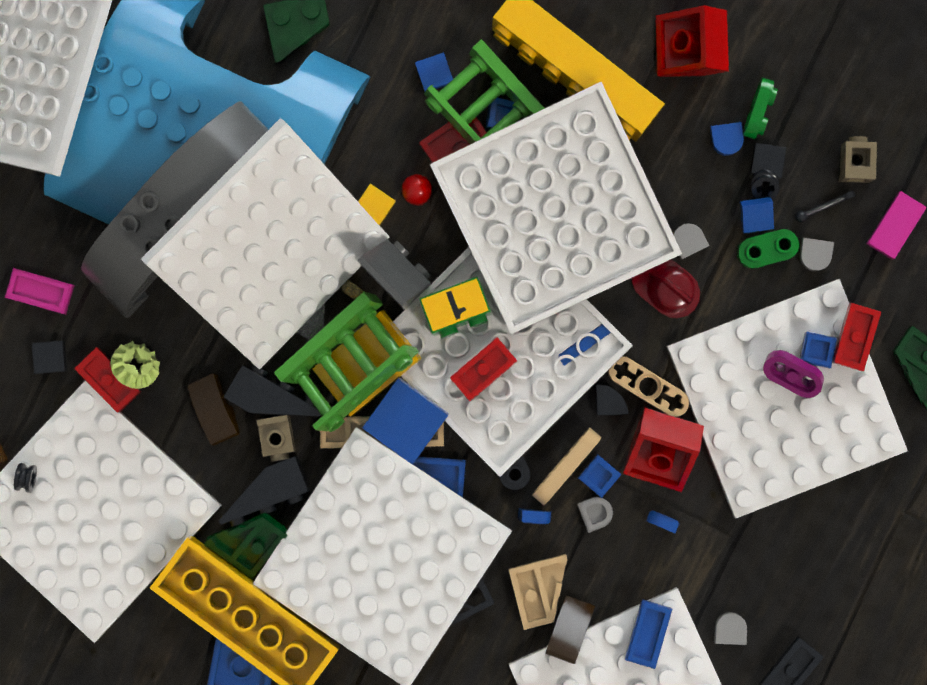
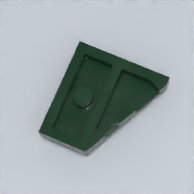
M285 0L263 5L276 65L284 62L287 56L296 49L303 47L310 41V38L315 34L321 33L330 25L325 0Z
M909 326L892 352L923 408L927 410V335L915 327Z
M264 512L245 520L239 525L210 535L204 545L252 579L270 558L282 538L286 539L288 529Z

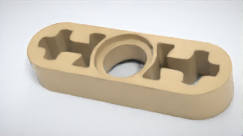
M622 356L608 370V376L614 383L667 415L681 416L689 407V399L685 392L628 357ZM624 362L627 363V371L633 375H636L637 369L642 372L636 378L633 388L628 385L632 379L627 376H622L620 379L616 377L617 371L614 369L616 364L622 365ZM647 377L655 380L657 384L655 393L650 396L644 395L639 388L640 382ZM663 385L668 388L664 394L669 397L680 396L679 402L682 404L680 409L674 408L670 411L668 409L670 403L663 398L660 399L659 404L654 401L660 396Z
M589 427L537 487L532 496L542 505H545L602 437Z

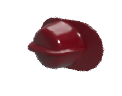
M672 259L632 277L634 289L639 296L669 318L688 316L699 303L700 289L698 282L689 272Z

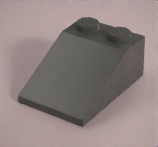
M386 239L363 254L357 261L405 310L431 285L427 280L431 275L420 263L413 266L406 259L410 253L398 241L392 244Z

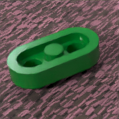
M763 77L760 79L743 129V136L755 139L757 134H764L768 123V118L764 117L767 105H773L778 91L777 88L773 87V80Z
M786 229L751 237L739 245L737 258L744 267L750 269L785 261L796 255L799 249V240L792 231ZM781 239L788 241L789 247L787 250H782L779 247ZM751 247H756L759 250L757 258H752L749 255Z

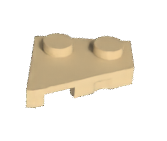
M566 554L508 568L524 630L554 622L565 566L567 564Z

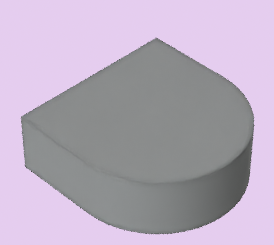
M683 224L673 234L682 252L679 255L681 260L709 246L702 230L694 224Z
M802 238L799 255L801 264L810 271H819L826 268L832 259L834 242Z
M593 497L577 503L588 533L603 528L610 523L613 510L607 500L601 497Z
M727 612L719 616L715 623L714 643L747 645V625L745 620L733 612Z

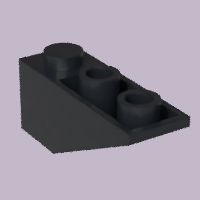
M253 363L250 368L245 365L241 366L224 395L225 399L249 413L322 416L307 395L302 399L293 394L295 388L290 384L280 382V380L277 383L266 378L269 372L262 368L259 370Z
M298 456L266 467L219 520L220 525L229 522L230 527H233L248 520L246 515L258 511L259 515L264 512L268 514L277 510L275 504L287 500L288 505L306 499L304 493L311 489Z

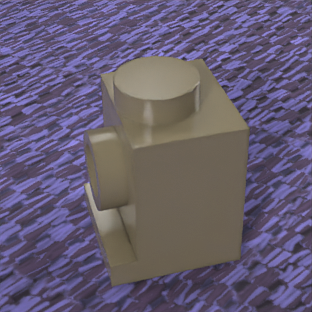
M854 136L849 137V141L841 144L839 182L870 183L876 179L877 142H868V137ZM852 155H857L860 158V165L852 164Z
M290 415L256 420L263 457L270 456L271 462L289 459V452L296 451ZM273 433H278L281 436L280 444L274 445L271 443L270 437Z

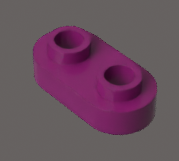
M783 350L772 351L766 357L763 371L771 381L804 398L815 397L821 392L824 376L818 368Z

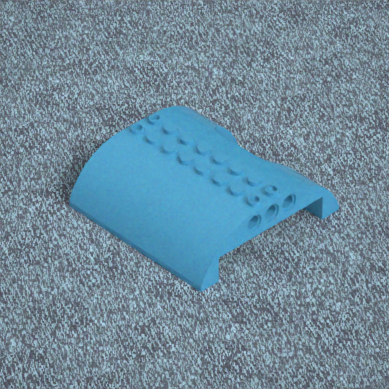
M121 0L103 30L61 175L58 177L45 173L44 195L110 224L174 152L212 119L239 101L268 130L280 118L284 120L325 165L353 103L358 105L370 76L324 54L313 51L290 79L274 85L255 83L198 57L186 47L183 39L184 27L186 25L193 28L205 0Z

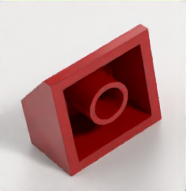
M703 5L656 15L657 76H706L729 72L727 10Z
M644 408L635 431L623 474L682 492L700 453L704 426Z

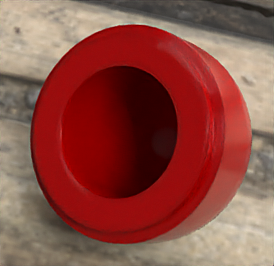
M420 174L410 175L402 184L403 198L411 205L419 206L425 204L432 195L430 181Z

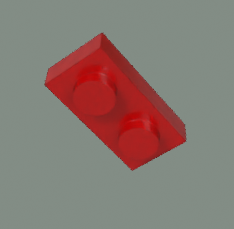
M849 303L832 363L861 372L865 370L881 311Z
M497 337L454 373L450 379L471 402L518 361Z
M96 347L74 369L119 413L141 390L130 388L120 383L112 373L111 359L99 347Z

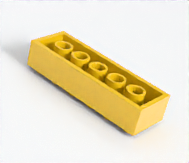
M506 0L493 16L492 30L495 32L493 36L504 46L508 47L511 44L519 51L517 55L527 64L532 66L535 63L544 70L542 75L551 83L556 85L559 82L568 89L566 94L569 97L602 82L629 140L632 139L636 142L665 105L660 99L533 0Z
M194 536L187 537L151 585L150 589L277 684L313 685L341 645L253 585L254 581Z

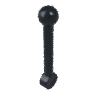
M852 190L810 210L798 211L795 218L798 222H805L807 217L856 196L855 192Z

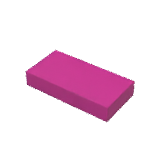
M902 191L898 192L866 244L894 260L927 207Z
M13 268L5 298L66 315L74 285Z

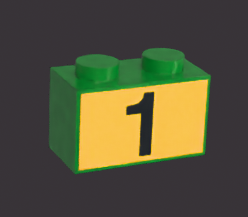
M478 276L419 298L433 336L440 334L441 339L457 334V328L468 323L470 328L484 324L488 321L487 316L492 315Z

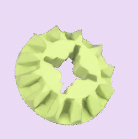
M131 341L125 345L121 344L115 350L111 357L110 365L113 375L120 383L130 388L140 389L148 387L156 380L159 375L160 361H157L155 351L147 349L145 343L138 345ZM133 357L136 358L138 363H143L139 373L135 365L129 364Z

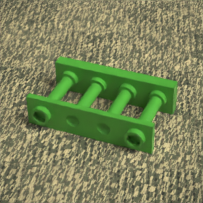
M482 39L469 52L472 57L470 59L471 63L441 91L438 92L431 85L424 93L427 97L425 102L429 108L436 114L441 112L470 145L516 123L521 118L524 119L545 109ZM479 72H486L493 80L491 82L492 86L459 115L447 101ZM506 94L514 102L512 105L513 109L480 138L468 124L496 98Z
M363 292L274 372L280 382L299 383L320 412L322 417L312 425L315 430L332 432L338 429L345 422L343 418L393 374L409 367L413 362L412 358L419 352L413 346L403 344L399 347L376 317V310L383 305L377 295ZM361 324H367L390 355L379 367L374 365L353 336L354 330ZM338 344L345 345L367 375L355 388L331 357V351ZM321 363L345 396L332 408L309 377V370L316 364Z

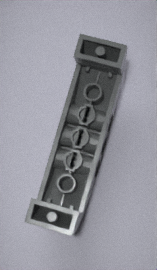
M241 101L230 106L212 119L174 152L111 221L86 254L81 266L82 273L125 318H129L149 297L144 291L158 277L141 258L268 131V128Z

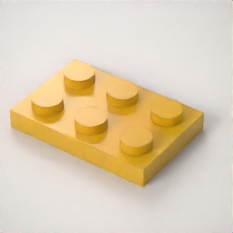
M384 310L377 313L376 317L399 347L403 344L412 346ZM364 324L354 333V338L376 367H379L390 357L367 324ZM341 344L332 352V359L354 388L367 377L344 344ZM417 353L412 358L413 362L409 367L393 374L348 415L352 417L419 362L422 359ZM321 363L312 368L338 402L345 397Z

